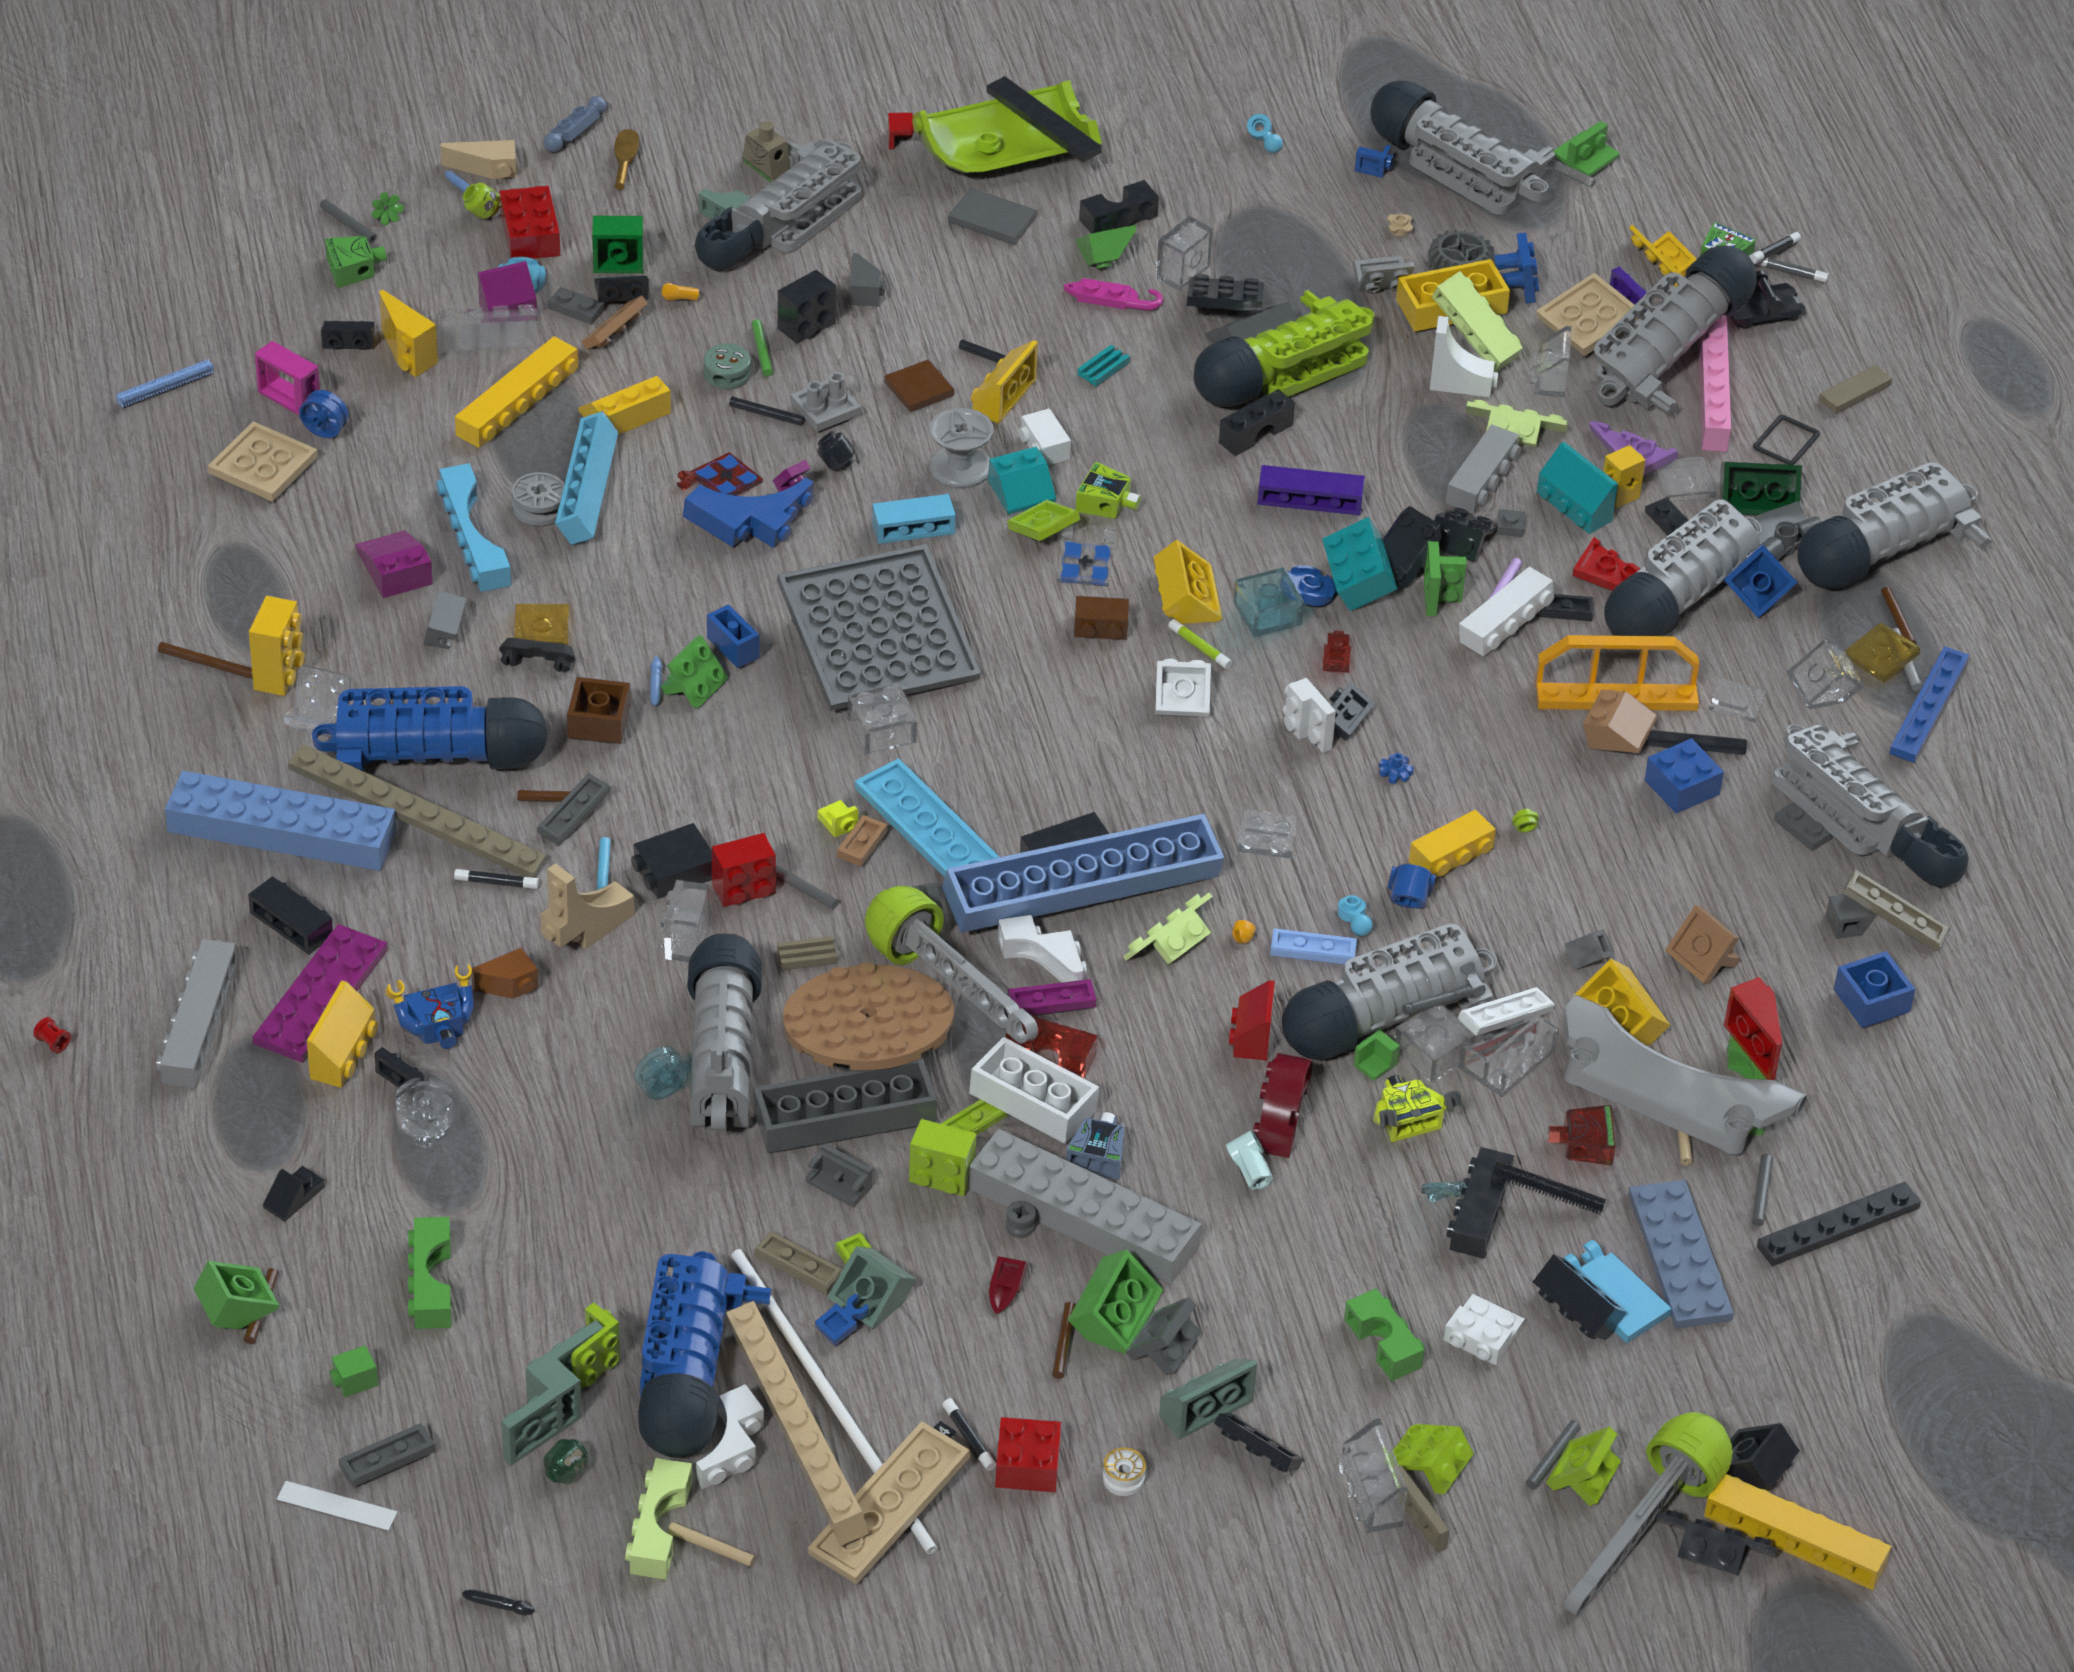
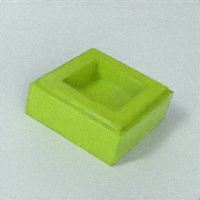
M861 1232L835 1243V1251L845 1265L856 1246L872 1248Z

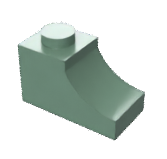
M704 189L699 193V213L712 220L716 216L721 215L727 208L733 207L736 209L751 197L738 190L731 193H716Z

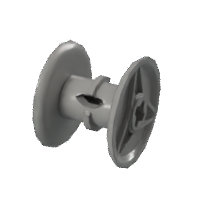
M953 408L936 415L929 424L930 435L942 448L934 452L929 460V471L933 477L941 483L953 487H969L987 479L990 457L980 447L988 443L993 435V424L990 419L981 412L969 408Z

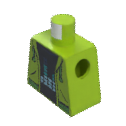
M1095 462L1076 492L1075 510L1080 513L1114 519L1118 517L1123 507L1137 510L1141 502V495L1130 492L1131 479L1129 476Z

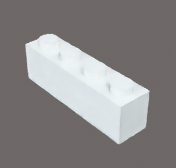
M1528 567L1459 623L1460 643L1483 657L1491 650L1496 649L1508 636L1513 635L1525 622L1530 621L1536 613L1551 604L1554 600L1553 580Z

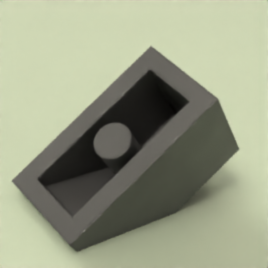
M852 253L849 305L879 307L880 296L885 297L886 282L881 281V271L858 253Z

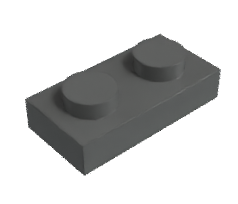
M560 287L548 300V309L592 325L603 313L604 303Z
M1794 802L1775 813L1774 821L1811 851L1832 840V834Z

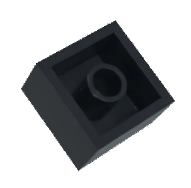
M817 269L778 290L777 329L796 344L835 324L836 284Z

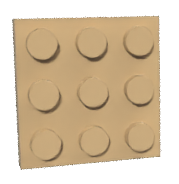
M1593 273L1536 310L1539 320L1583 356H1586L1594 350L1596 343L1634 304L1596 273ZM1642 316L1641 318L1635 317V322H1636L1638 319H1642L1643 316Z
M253 421L208 465V473L273 502L318 457V452L316 448Z

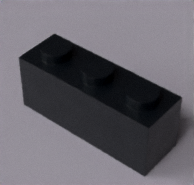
M1092 812L1021 836L1020 853L1110 833L1097 814Z
M273 876L248 894L250 914L308 955L318 949L333 931V920L328 912L320 910L308 898L300 896L287 883H282Z
M1555 1254L1552 1255L1532 1281L1540 1288L1538 1294L1550 1303L1556 1302L1560 1306L1558 1311L1568 1320L1573 1321L1575 1319L1581 1324L1579 1330L1591 1339L1598 1337L1606 1340L1627 1313L1567 1259Z

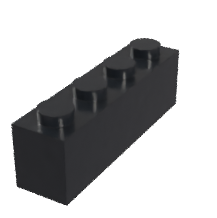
M1480 1147L1477 1158H1471L1468 1174H1471L1470 1179L1465 1178L1463 1181L1461 1195H1464L1463 1200L1457 1199L1454 1209V1216H1457L1456 1221L1450 1220L1446 1237L1451 1238L1449 1250L1484 1259L1509 1181L1507 1179L1505 1182V1178L1501 1181L1502 1177L1498 1180L1499 1175L1495 1178V1174L1492 1177L1493 1170L1497 1161L1513 1166L1514 1155Z

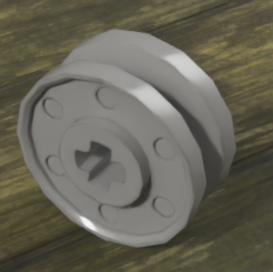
M541 472L526 474L518 478L512 486V511L515 517L523 523L534 526L555 523L565 485L564 482L555 475Z

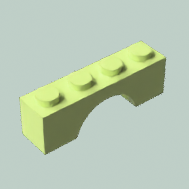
M656 1458L653 1470H647L645 1487L648 1489L646 1494L641 1493L638 1511L641 1512L640 1518H634L632 1536L635 1537L633 1543L628 1542L625 1554V1561H630V1574L667 1580L673 1557V1536L664 1532L657 1522L666 1512L686 1506L692 1484V1463Z

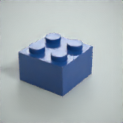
M1691 738L1648 757L1644 780L1677 814L1720 795L1724 771Z
M1887 951L1839 966L1834 985V991L1861 1028L1911 1012L1915 988Z

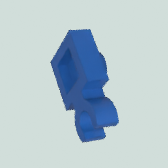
M857 1294L848 1298L843 1309L838 1304H835L815 1321V1327L834 1346L857 1329L855 1319H863L869 1314V1306L867 1304L860 1309L854 1308V1305L859 1302Z

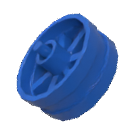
M315 390L302 403L299 409V417L303 425L316 436L333 438L339 434L347 423L349 411L345 403L335 394L325 390Z

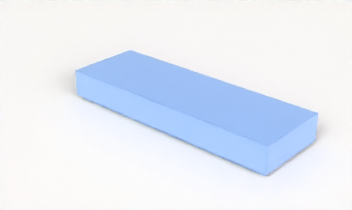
M1273 929L1270 955L1346 964L1349 959L1355 957L1357 938Z

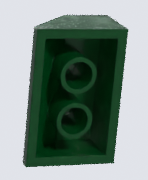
M1724 461L1721 463L1720 500L1727 501L1737 511L1745 515H1760L1795 502L1800 503L1802 465Z

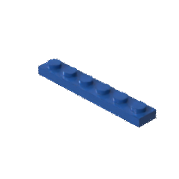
M1943 647L1890 747L1889 754L1915 763L1968 663L1969 654Z

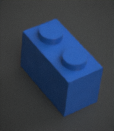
M729 604L707 614V638L737 668L759 658V634Z

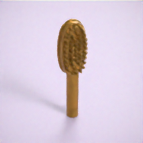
M631 129L620 131L614 144L615 156L619 163L615 182L617 190L624 189L628 165L634 161L639 147L638 133Z

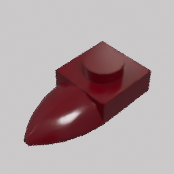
M1001 1256L997 1257L989 1287L990 1303L995 1314L1003 1311L1015 1298L1016 1293H1020L1028 1267L1026 1261Z

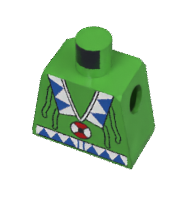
M1714 222L1702 244L1700 255L1710 248L1726 245L1739 248L1750 256L1754 253L1756 239Z

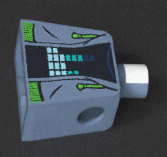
M1108 1112L1102 1113L1099 1120L1092 1118L1084 1119L1067 1147L1066 1160L1099 1176L1119 1180L1125 1128L1122 1125L1116 1124V1116Z

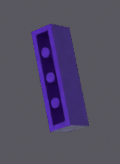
M1262 465L1257 505L1360 516L1365 476Z

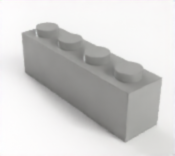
M1491 424L1449 482L1446 504L1463 508L1472 514L1476 512L1480 505L1483 506L1488 498V493L1496 489L1501 475L1505 476L1508 472L1511 461L1518 458L1521 446L1518 445L1519 434Z

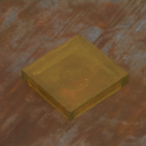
M516 604L514 638L568 645L569 604Z
M1880 622L1844 651V657L1884 683L1920 654V647Z

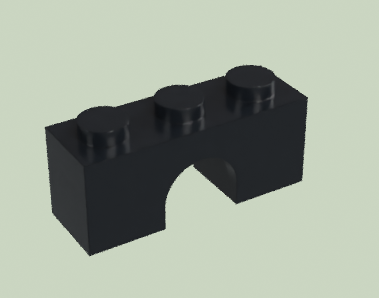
M1145 180L1123 186L1122 202H1111L1102 194L1080 200L1079 220L1091 234L1122 228L1158 216L1159 196Z
M1279 389L1221 419L1218 443L1234 456L1247 451L1255 446V438L1263 427L1272 435H1276L1293 426L1295 402Z

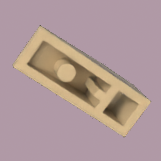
M514 140L440 143L442 166L490 179L516 178Z

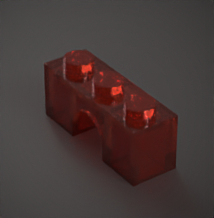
M1032 1016L1038 1027V1035L1035 1039L1019 1043L1006 1033L1005 1038L1035 1054L1041 1050L1057 1052L1059 1054L1058 1066L1083 1078L1086 1077L1097 1052L1098 1035ZM1022 1023L1023 1031L1026 1034L1025 1026Z

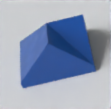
M1763 544L1723 579L1758 618L1797 583Z

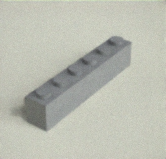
M202 939L199 950H194L192 957L193 967L191 971H187L185 977V991H181L178 997V1012H173L171 1032L166 1033L164 1038L163 1055L159 1054L157 1058L156 1070L161 1073L162 1084L196 1088L237 965L235 943Z

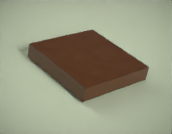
M928 359L884 376V383L909 412L954 396V388Z

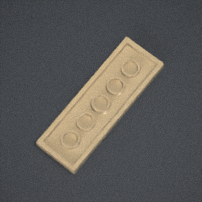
M921 1421L855 1494V1498L863 1512L869 1534L840 1546L830 1524H828L807 1548L808 1554L857 1585L971 1457L970 1450Z

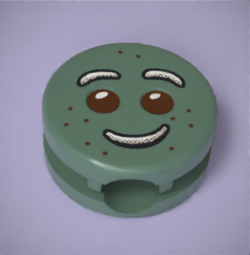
M730 343L718 344L711 347L704 355V377L710 385L720 389H735L741 387L749 380L751 375V358L743 347Z

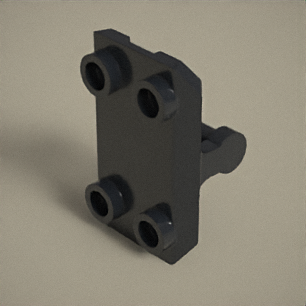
M1760 270L1756 272L1757 282L1753 295L1731 318L1736 326L1748 329L1752 326V323L1781 318L1796 321L1800 315H1806V308L1800 302L1794 287L1788 283L1769 285L1766 272Z
M1408 506L1399 514L1383 538L1397 589L1409 586L1419 570L1425 571L1428 541L1439 542L1441 539L1440 524L1411 506Z

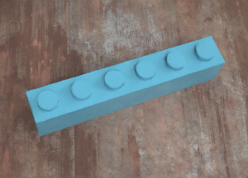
M603 411L580 419L555 524L571 545L594 538L618 436V431Z

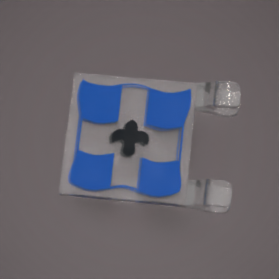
M1071 524L1064 528L1062 531L1057 582L1109 587L1115 528H1105L1103 543L1073 541L1074 525Z

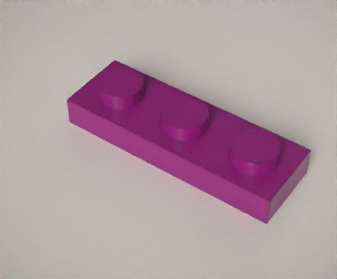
M1091 979L1008 989V996L1017 1003L1019 1009L1023 1008L1029 1015L1096 1007L1097 999Z

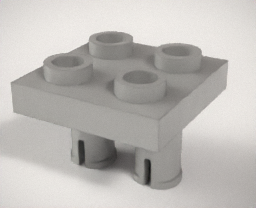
M834 372V375L831 373L829 379L823 382L817 380L812 381V384L809 382L806 389L790 395L791 404L817 432L861 414V406L844 389L845 375L841 372Z

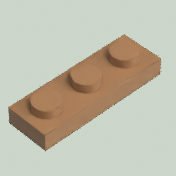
M643 296L628 301L581 342L586 349L593 346L601 348L611 340L609 336L612 333L616 335L626 328L625 322L628 320L631 322L642 314L640 310L648 303Z

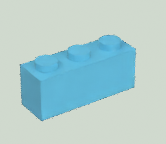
M949 494L872 504V525L878 544L955 534L956 514Z

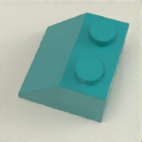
M1037 446L989 459L988 483L1008 515L1028 510L1045 500L1056 502V495L1047 462Z

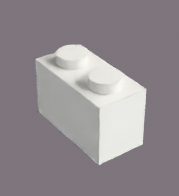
M1050 408L1021 417V427L1019 428L1021 441L1025 442L1029 448L1037 446L1048 466L1070 460L1071 440Z

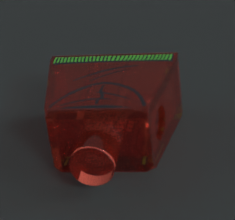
M1611 1105L1567 1110L1563 1126H1548V1143H1564L1565 1156L1569 1160L1612 1166L1616 1146Z

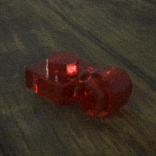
M1334 630V633H1328V642L1324 645L1323 671L1349 673L1351 646H1349L1350 634H1344V631Z

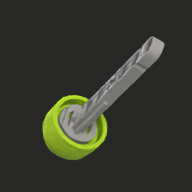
M895 886L881 891L874 897L865 914V927L874 947L894 964L905 965L921 957L1001 1028H1006V1032L1017 1042L1024 1043L1037 1037L1038 1027L1034 1018L1023 1008L1019 1009L1016 1002L939 937L943 927L944 914L935 902L920 890L910 886ZM932 945H933V947H934V949H935L936 956H935V954H934V952H933ZM950 961H951L952 964H953L954 971L952 970V968H951V966H950ZM986 992H987V994H988V996H989L990 1003L988 1002V1000H987V998H986ZM1004 1008H1005L1006 1011H1007L1008 1018L1006 1017V1015H1005V1013H1004ZM1022 1023L1025 1026L1026 1034L1023 1031Z
M1689 1412L1668 1420L1648 1443L1646 1455L1651 1466L1660 1477L1594 1561L1584 1577L1571 1591L1564 1603V1610L1575 1617H1579L1584 1612L1593 1597L1600 1591L1677 1489L1694 1497H1707L1713 1492L1728 1472L1732 1461L1730 1438L1724 1427L1717 1420L1706 1414Z

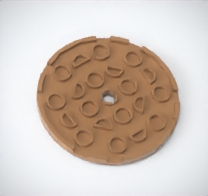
M869 962L845 968L835 967L831 971L807 981L789 997L783 1011L784 1033L788 1042L800 1054L806 1052L812 1055L813 1061L830 1067H834L836 1063L850 1065V1070L887 1069L922 1058L921 1053L928 1049L936 1050L947 1039L948 1031L950 1028L953 1029L954 1004L952 998L939 982L915 970L891 965H874Z

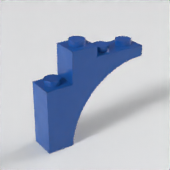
M805 477L799 483L784 491L755 497L723 494L700 484L685 498L682 517L731 547H734L740 540H745L751 534L774 548L781 541L787 540L791 533L790 523L803 507H808L812 502L814 482Z

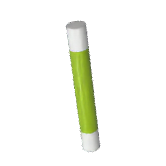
M1173 619L1170 621L1168 627L1225 669L1231 667L1233 662L1231 659L1177 620Z

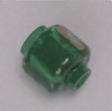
M561 1439L556 1442L543 1457L547 1478L554 1483L571 1484L588 1467V1452L586 1448L575 1439Z

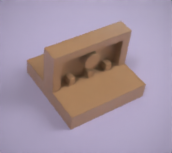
M1698 905L1694 906L1665 949L1674 959L1706 984L1711 982L1721 966L1735 968L1740 961V958L1733 953L1734 946L1739 938Z

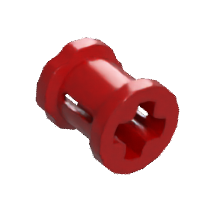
M51 1017L41 1019L33 1030V1037L38 1041L47 1043L50 1050L56 1054L64 1051L71 1042V1033L57 1027Z

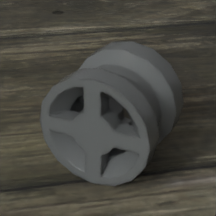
M1015 1201L1008 1206L1006 1230L1011 1236L1025 1238L1034 1232L1036 1210L1031 1203Z

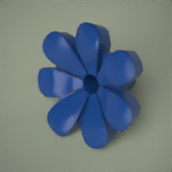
M1401 753L1390 755L1388 760L1382 758L1379 763L1380 776L1385 777L1389 775L1388 782L1391 784H1396L1398 778L1406 782L1409 780V775L1414 774L1413 766L1409 765V758Z

